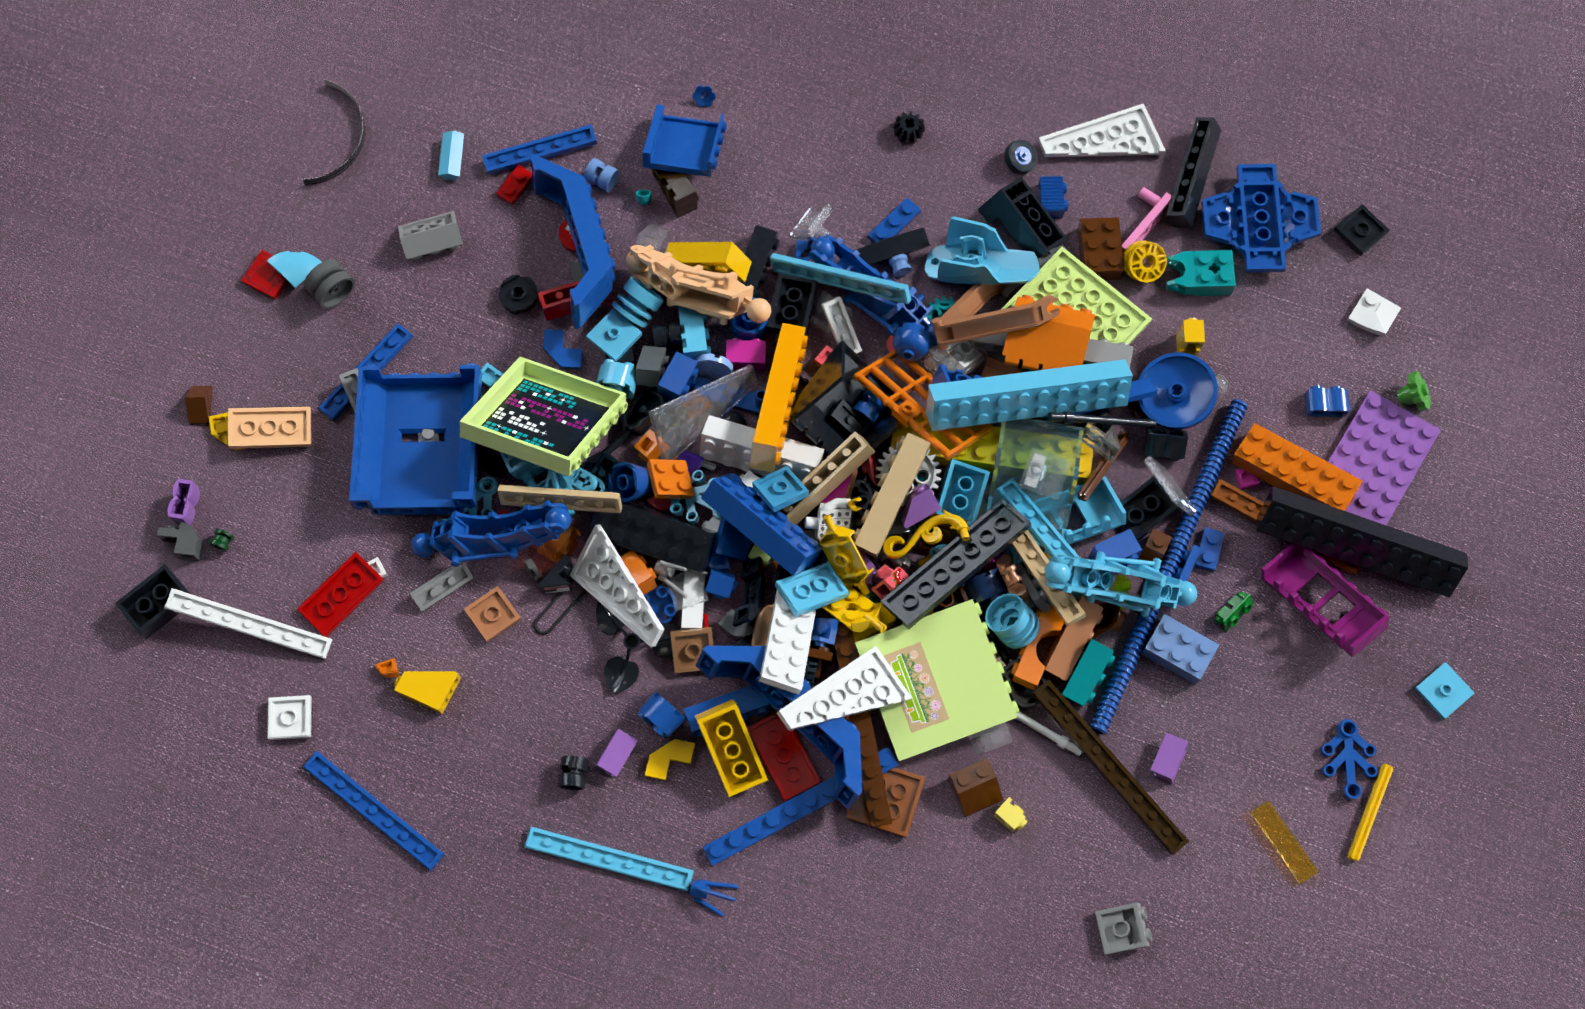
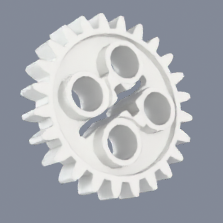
M896 443V450L889 447L890 454L883 452L885 460H878L882 467H876V470L881 472V474L876 475V479H881L884 472L889 473L890 468H888V464L893 454L897 455L899 452L897 450L898 443ZM928 451L918 473L925 472L928 475V479L922 482L917 479L916 475L914 481L918 485H925L927 483L930 489H938L939 486L934 482L941 481V478L936 476V474L941 473V470L935 469L939 462H933L932 460L936 455L929 456ZM909 493L907 494V496H906V498H905V500H904V502H903V504H902V507H904V505H905V503H906V501H907V498H908Z

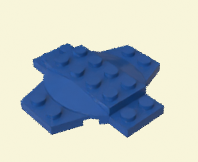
M1238 164L1236 167L1237 184L1234 185L1233 189L1227 194L1224 192L1205 198L1201 202L1204 238L1232 245L1242 254V258H1245L1246 272H1285V252L1292 245L1319 237L1321 234L1318 198L1298 192H1287L1283 188L1284 185L1277 180L1276 164Z

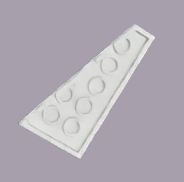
M1144 103L1039 137L1038 139L1045 157L1165 155L1166 152Z
M595 525L570 576L646 644L654 647L658 643L664 628L602 526Z
M875 646L779 710L777 714L786 728L793 730L908 701L912 697Z

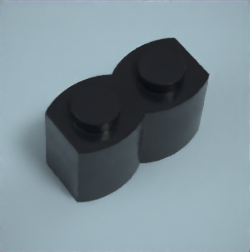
M1147 427L1144 455L1151 459L1166 457L1171 461L1185 459L1188 442L1187 431Z

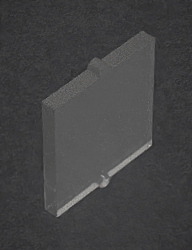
M680 572L679 575L668 578L669 581L687 595L685 599L668 586L676 611L687 607L693 608L694 605L708 601L699 574Z

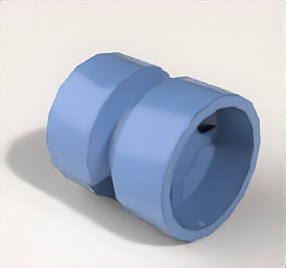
M593 158L585 170L584 177L587 182L593 185L598 183L599 188L609 192L618 180L619 170L610 165L605 166L604 162Z

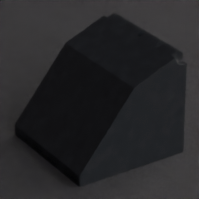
M843 340L836 345L800 393L790 415L793 418L792 423L801 432L805 429L804 434L815 445L819 443L818 447L824 449V453L827 456L850 436L828 414L836 403L842 399L853 408L858 400H862L861 396L867 390L860 382L855 381L853 376L869 365ZM872 373L865 376L888 397L895 394ZM885 407L882 412H878V418L862 436L873 449L898 430V420L891 415L892 410L888 407Z

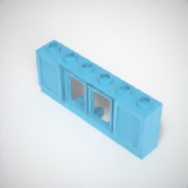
M1106 476L1101 479L1085 502L1079 500L1077 495L1083 484L1033 502L1044 515L1050 513L1061 536L1068 544L1126 524V511ZM1076 504L1086 523L1083 524L1082 528L1075 531L1067 530L1057 510ZM1032 535V537L1034 538V540L1036 541V543L1038 544V546L1041 548V550L1043 551V553H1046V550L1040 545V543H1039V542L1035 539V537ZM1011 544L1005 548L1007 554L1011 556L1014 565L1023 562Z

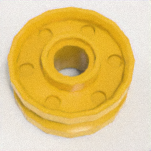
M1145 240L1135 241L1124 252V271L1126 275L1134 280L1145 283L1153 282L1160 278L1165 271L1167 264L1166 253L1157 243ZM1146 257L1147 261L1145 265H1143V259Z

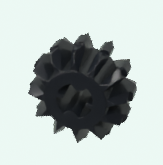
M903 111L901 116L896 117L893 128L894 135L899 136V141L906 140L905 142L908 144L909 140H911L915 144L917 139L922 138L925 127L924 120L919 119V113L913 115L912 111H910L909 115H907Z

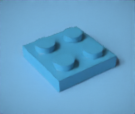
M788 466L752 482L753 489L773 512L809 496V490Z

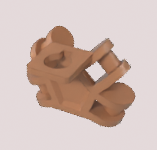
M1004 554L996 562L999 572L1009 592L1018 595L1025 602L1029 599V593L1024 584H1021V577L1015 572L1016 566L1014 563H1011V556Z

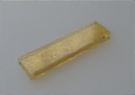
M1269 800L1250 812L1300 884L1319 872Z

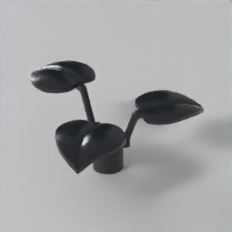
M598 601L596 619L599 628L608 635L615 634L619 629L625 636L623 639V643L627 648L625 660L622 657L616 656L609 659L604 667V676L610 691L618 693L628 689L636 682L639 675V667L635 662L629 661L630 653L637 650L641 643L645 642L637 634L627 633L622 627L625 624ZM661 623L664 631L656 646L653 647V650L662 657L673 656L670 631L682 629L670 623Z

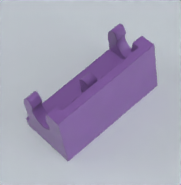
M617 729L595 767L612 777H617L638 740Z
M1166 733L1150 769L1153 776L1173 784L1188 749V741Z

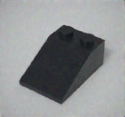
M1154 475L1121 502L1126 511V524L1119 526L1122 532L1131 529L1136 540L1139 541L1151 533L1153 529H1157L1169 521L1185 507L1162 478Z

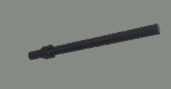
M1067 411L1048 413V420L1061 421L1064 424L1079 422L1156 427V421L1149 419L1081 415Z

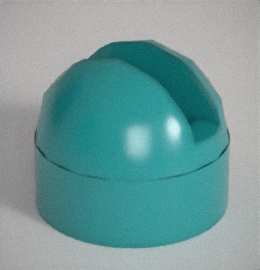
M647 189L638 190L636 192L637 202L643 206L649 204L651 201V191Z

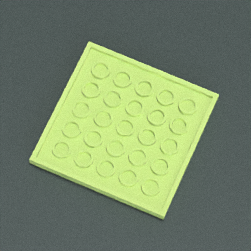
M1063 247L1041 267L1038 275L1026 283L1002 308L1014 307L1017 296L1028 295L1034 297L1033 300L1037 301L1047 295H1052L1058 299L1053 302V305L1061 306V304L1073 306L1072 309L1080 311V308L1091 310L1092 314H1095L1090 339H1106L1111 343L1123 342L1128 345L1152 321L1150 316ZM1039 365L1038 369L1042 370L1043 365Z

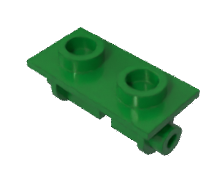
M1243 591L1237 592L1228 602L1232 609L1224 606L1216 613L1214 621L1219 625L1223 623L1225 632L1231 627H1235L1239 619L1252 609L1253 601L1250 593L1247 595Z

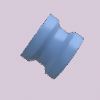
M906 254L896 255L889 260V265L893 267L892 273L894 277H902L912 271L911 265L907 263L908 257Z

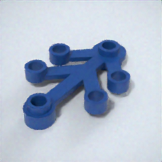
M1344 719L1337 725L1338 734L1320 749L1323 756L1329 757L1334 753V748L1344 740V749L1330 764L1322 768V774L1327 778L1335 775L1336 769L1345 761L1347 785L1343 788V795L1348 800H1355L1361 796L1362 789L1355 781L1354 762L1363 769V773L1367 778L1375 777L1378 774V769L1376 766L1369 764L1353 748V741L1362 748V754L1367 758H1371L1376 754V748L1358 734V726L1354 721ZM1344 727H1348L1350 733H1346ZM1329 747L1331 752L1326 753L1324 748ZM1366 748H1370L1372 754H1368ZM1326 767L1331 768L1332 774L1326 772ZM1368 768H1371L1374 771L1373 775H1370L1368 773ZM1349 788L1353 789L1354 795L1348 793Z

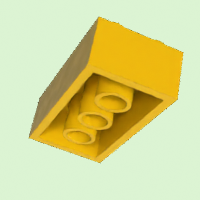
M734 699L695 715L729 797L768 780Z

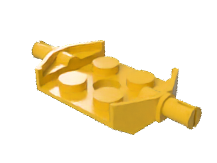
M830 514L824 516L822 519L827 529L819 543L832 568L843 584L858 586L863 596L869 594L870 590L865 583V579L874 568L868 570L851 538L855 531L837 526Z
M844 584L849 591L847 598L822 607L852 631L862 632L874 627L880 633H883L887 629V626L879 621L882 613V604L880 603L877 606L854 589L852 585Z

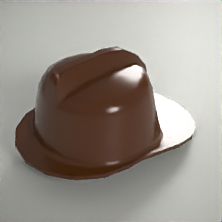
M1107 602L1099 604V606L1104 608L1102 611L1103 618L1098 625L1095 624L1092 630L1094 632L1092 638H1097L1106 632H1116L1120 629L1126 617V613L1120 609V606Z

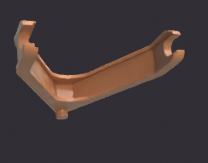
M974 284L940 318L932 320L939 350L947 349L949 344L1036 327L1059 315L1060 309L1058 308L1050 312L1047 311L1048 305L1058 299L1052 295H1047L1030 304L974 315L991 297L1001 293L1008 285Z

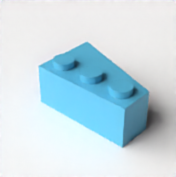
M678 306L684 355L695 360L698 355L711 354V347L706 344V340H710L709 330L704 328V322H707V315Z

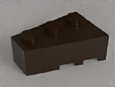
M651 169L653 176L677 218L698 209L697 201H699V197L687 175Z

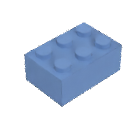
M1164 614L1141 655L1196 685L1202 678L1219 644Z

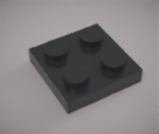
M1363 204L1334 228V231L1360 256L1365 254L1390 231Z

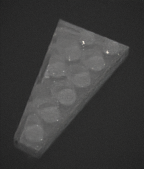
M745 366L648 412L662 460H675L701 436L709 415L721 418L723 414L727 413L758 385L754 366Z

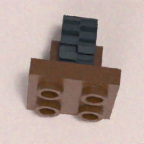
M817 646V649L809 648L804 679L810 683L812 688L815 679L819 680L822 664L831 665L833 653L829 652V648Z

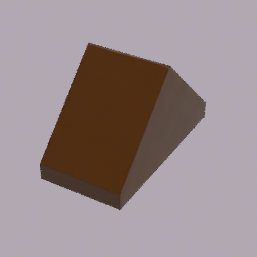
M192 386L185 396L189 424H209L208 416L211 414L212 386Z

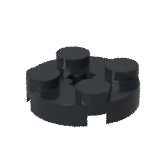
M512 275L507 277L500 285V302L512 314L526 312L538 302L537 286L530 277ZM515 291H523L524 293H522L521 297H514Z

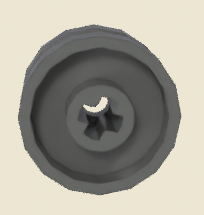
M336 259L325 260L309 272L304 281V288L323 309H330L341 304L348 298L355 287V280Z

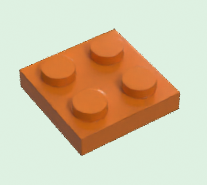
M649 459L646 464L656 499L693 498L694 491L686 460Z

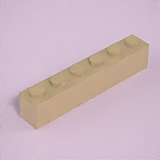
M854 432L801 481L809 490V496L778 510V512L785 514L788 518L787 520L793 525H797L863 464L875 450L861 435Z

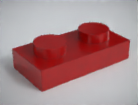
M517 165L496 192L497 197L513 206L531 183V172Z

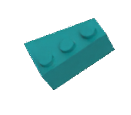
M1091 639L1062 695L1082 706H1085L1086 703L1091 704L1096 694L1093 692L1096 684L1101 685L1105 674H1103L1105 667L1108 666L1110 668L1115 659V656L1112 655L1114 650Z

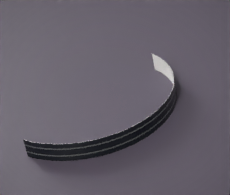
M324 79L325 84L327 86L334 87L344 92L359 107L354 97L346 89L332 81ZM363 115L361 139L352 156L342 166L326 175L302 179L305 185L328 181L340 175L352 165L358 157L365 139Z

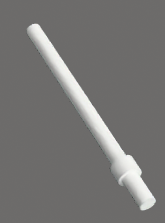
M1020 711L1016 713L1017 718L1015 719L1056 742L1058 747L1063 750L1066 748L1078 756L1082 753L1074 743L1069 741L1068 737L1060 736Z

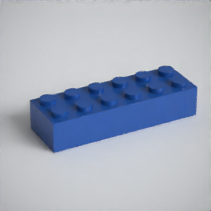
M729 473L713 479L701 497L703 501L793 576L809 569L823 550L815 539L805 535L799 526L793 525L787 520L788 518L785 514L778 511L773 512L764 500L757 495V492L752 487L745 485L736 474Z

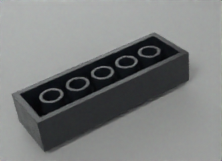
M622 503L621 513L594 511L587 536H590L595 525H601L612 544L702 573L708 569L717 532L630 503Z

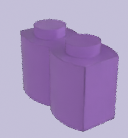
M178 479L174 484L173 499L168 506V517L175 524L180 525V522L191 525L194 520V507L199 501L200 490L193 481Z

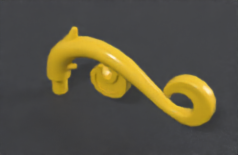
M942 510L943 514L925 521L906 545L902 537L891 536L887 538L883 544V552L891 559H898L905 555L921 537L927 544H936L941 541L943 536L942 531L935 527L940 524L952 525L950 529L957 530L962 540L968 541L970 539L969 527L960 516ZM897 543L905 545L900 551H893L892 549Z

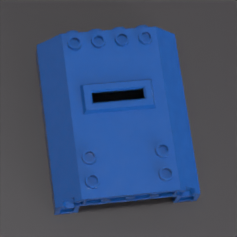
M473 363L459 365L461 374L457 372H450L448 374L432 372L429 374L410 373L409 375H400L398 373L383 375L379 366L375 365L359 367L349 501L354 509L362 510L364 507L371 509V514L439 515L452 514L454 511L462 513L465 507L470 509L476 507L479 444L460 437V420L481 399L482 372L479 365ZM424 429L444 434V441L402 442V434L422 433Z

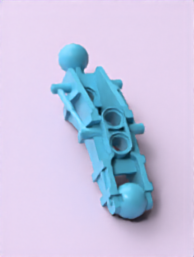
M1101 551L1097 552L1095 560L1058 554L1057 557H1052V560L1044 569L1047 579L1046 585L1052 589L1071 593V591L1086 595L1087 602L1093 603L1095 599L1141 612L1143 617H1149L1150 608L1159 609L1160 604L1176 609L1177 604L1184 607L1190 606L1197 598V589L1194 584L1189 581L1166 576L1159 572L1162 561L1159 558H1155L1153 561L1105 557V553ZM1117 562H1122V563H1127V564H1134V565H1127V567H1126V566H1123V565H1121V564H1119V563H1117ZM1112 572L1145 578L1142 595L1108 589L1114 581Z

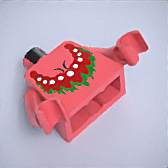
M885 564L876 571V577L881 580L871 590L882 600L911 576L912 572L899 566L893 570Z

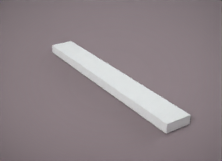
M173 588L164 607L170 611L325 660L332 643L330 638Z

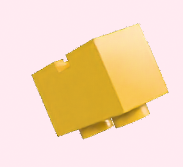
M1196 318L1183 320L1176 335L1177 352L1198 356L1200 348L1205 343L1204 320H1197Z

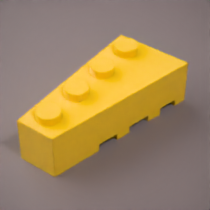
M669 242L665 252L671 253L673 259L691 267L701 265L705 271L717 273L735 272L738 274L737 281L741 282L746 281L752 262L733 242Z

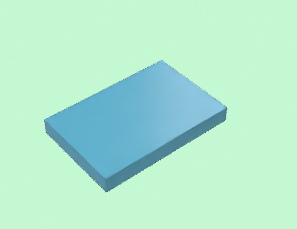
M829 562L794 576L781 579L775 583L776 589L795 617L849 596V591Z

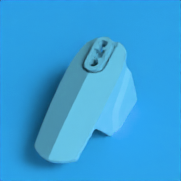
M951 217L946 245L935 247L928 253L924 268L929 278L959 284L1028 283L1040 272L1039 262L1033 251L1007 249L995 228H991L985 223L959 217Z

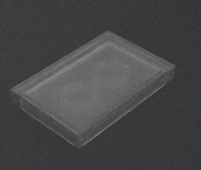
M1150 456L1145 459L1144 463L1172 501L1189 515H1194L1197 512L1196 508L1167 469Z

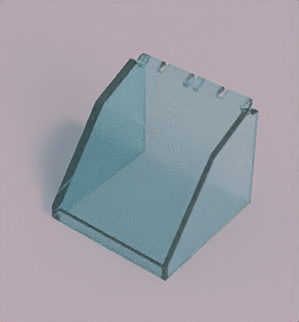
M1030 418L1002 422L986 512L1002 500L996 492L997 488L1013 478L1058 532H1062V528L1067 529L1078 480L1084 428ZM1035 453L1048 457L1046 462L1047 468L1043 480L1039 482L1038 488L1025 484L1026 474Z

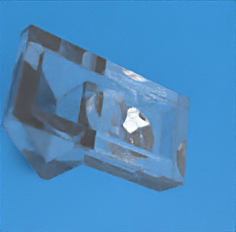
M1088 423L1078 437L1080 441L1110 462L1121 448L1113 426H1111L1107 433H1104L1092 423Z

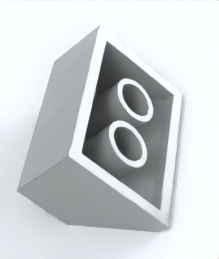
M454 211L398 226L399 237L406 259L416 260L421 258L422 255L429 253L431 255L438 254L443 249L448 248L452 250L463 244Z

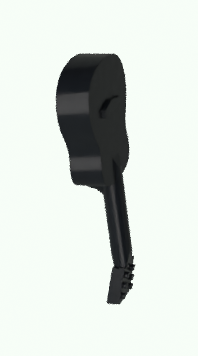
M653 390L641 393L635 399L631 408L621 416V421L624 424L622 426L623 432L603 451L609 454L613 453L632 434L641 436L649 427L662 421L669 412V406L663 397ZM603 451L587 458V461L595 467Z
M988 627L990 634L986 636L990 642L993 641L997 653L1006 665L1004 668L1005 673L1001 675L1004 682L1008 681L1012 693H1009L1011 701H1016L1020 710H1029L1036 707L1040 703L1032 695L1034 690L1012 681L1014 674L1011 671L1015 662L1020 663L1021 658L1013 661L996 634ZM1042 676L1036 690L1046 682Z

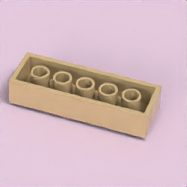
M909 432L906 437H901L897 445L899 452L897 455L893 454L888 464L890 471L888 474L884 472L879 483L881 489L879 492L875 491L870 501L873 506L870 511H865L861 520L863 526L861 529L857 528L852 538L857 549L876 558L930 448V442Z

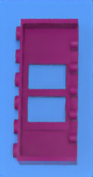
M1291 543L1262 568L1261 578L1351 657L1359 653L1388 628L1389 617L1387 612L1374 605L1367 595L1361 594L1352 582H1347L1338 570L1332 569L1327 565L1324 558L1317 556L1310 549ZM1319 575L1333 589L1312 606L1305 602L1297 592ZM1340 593L1355 607L1332 625L1326 617H1323L1317 611Z

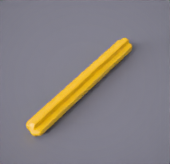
M1388 764L1381 765L1347 855L1352 861L1357 862L1360 860L1393 772V767Z

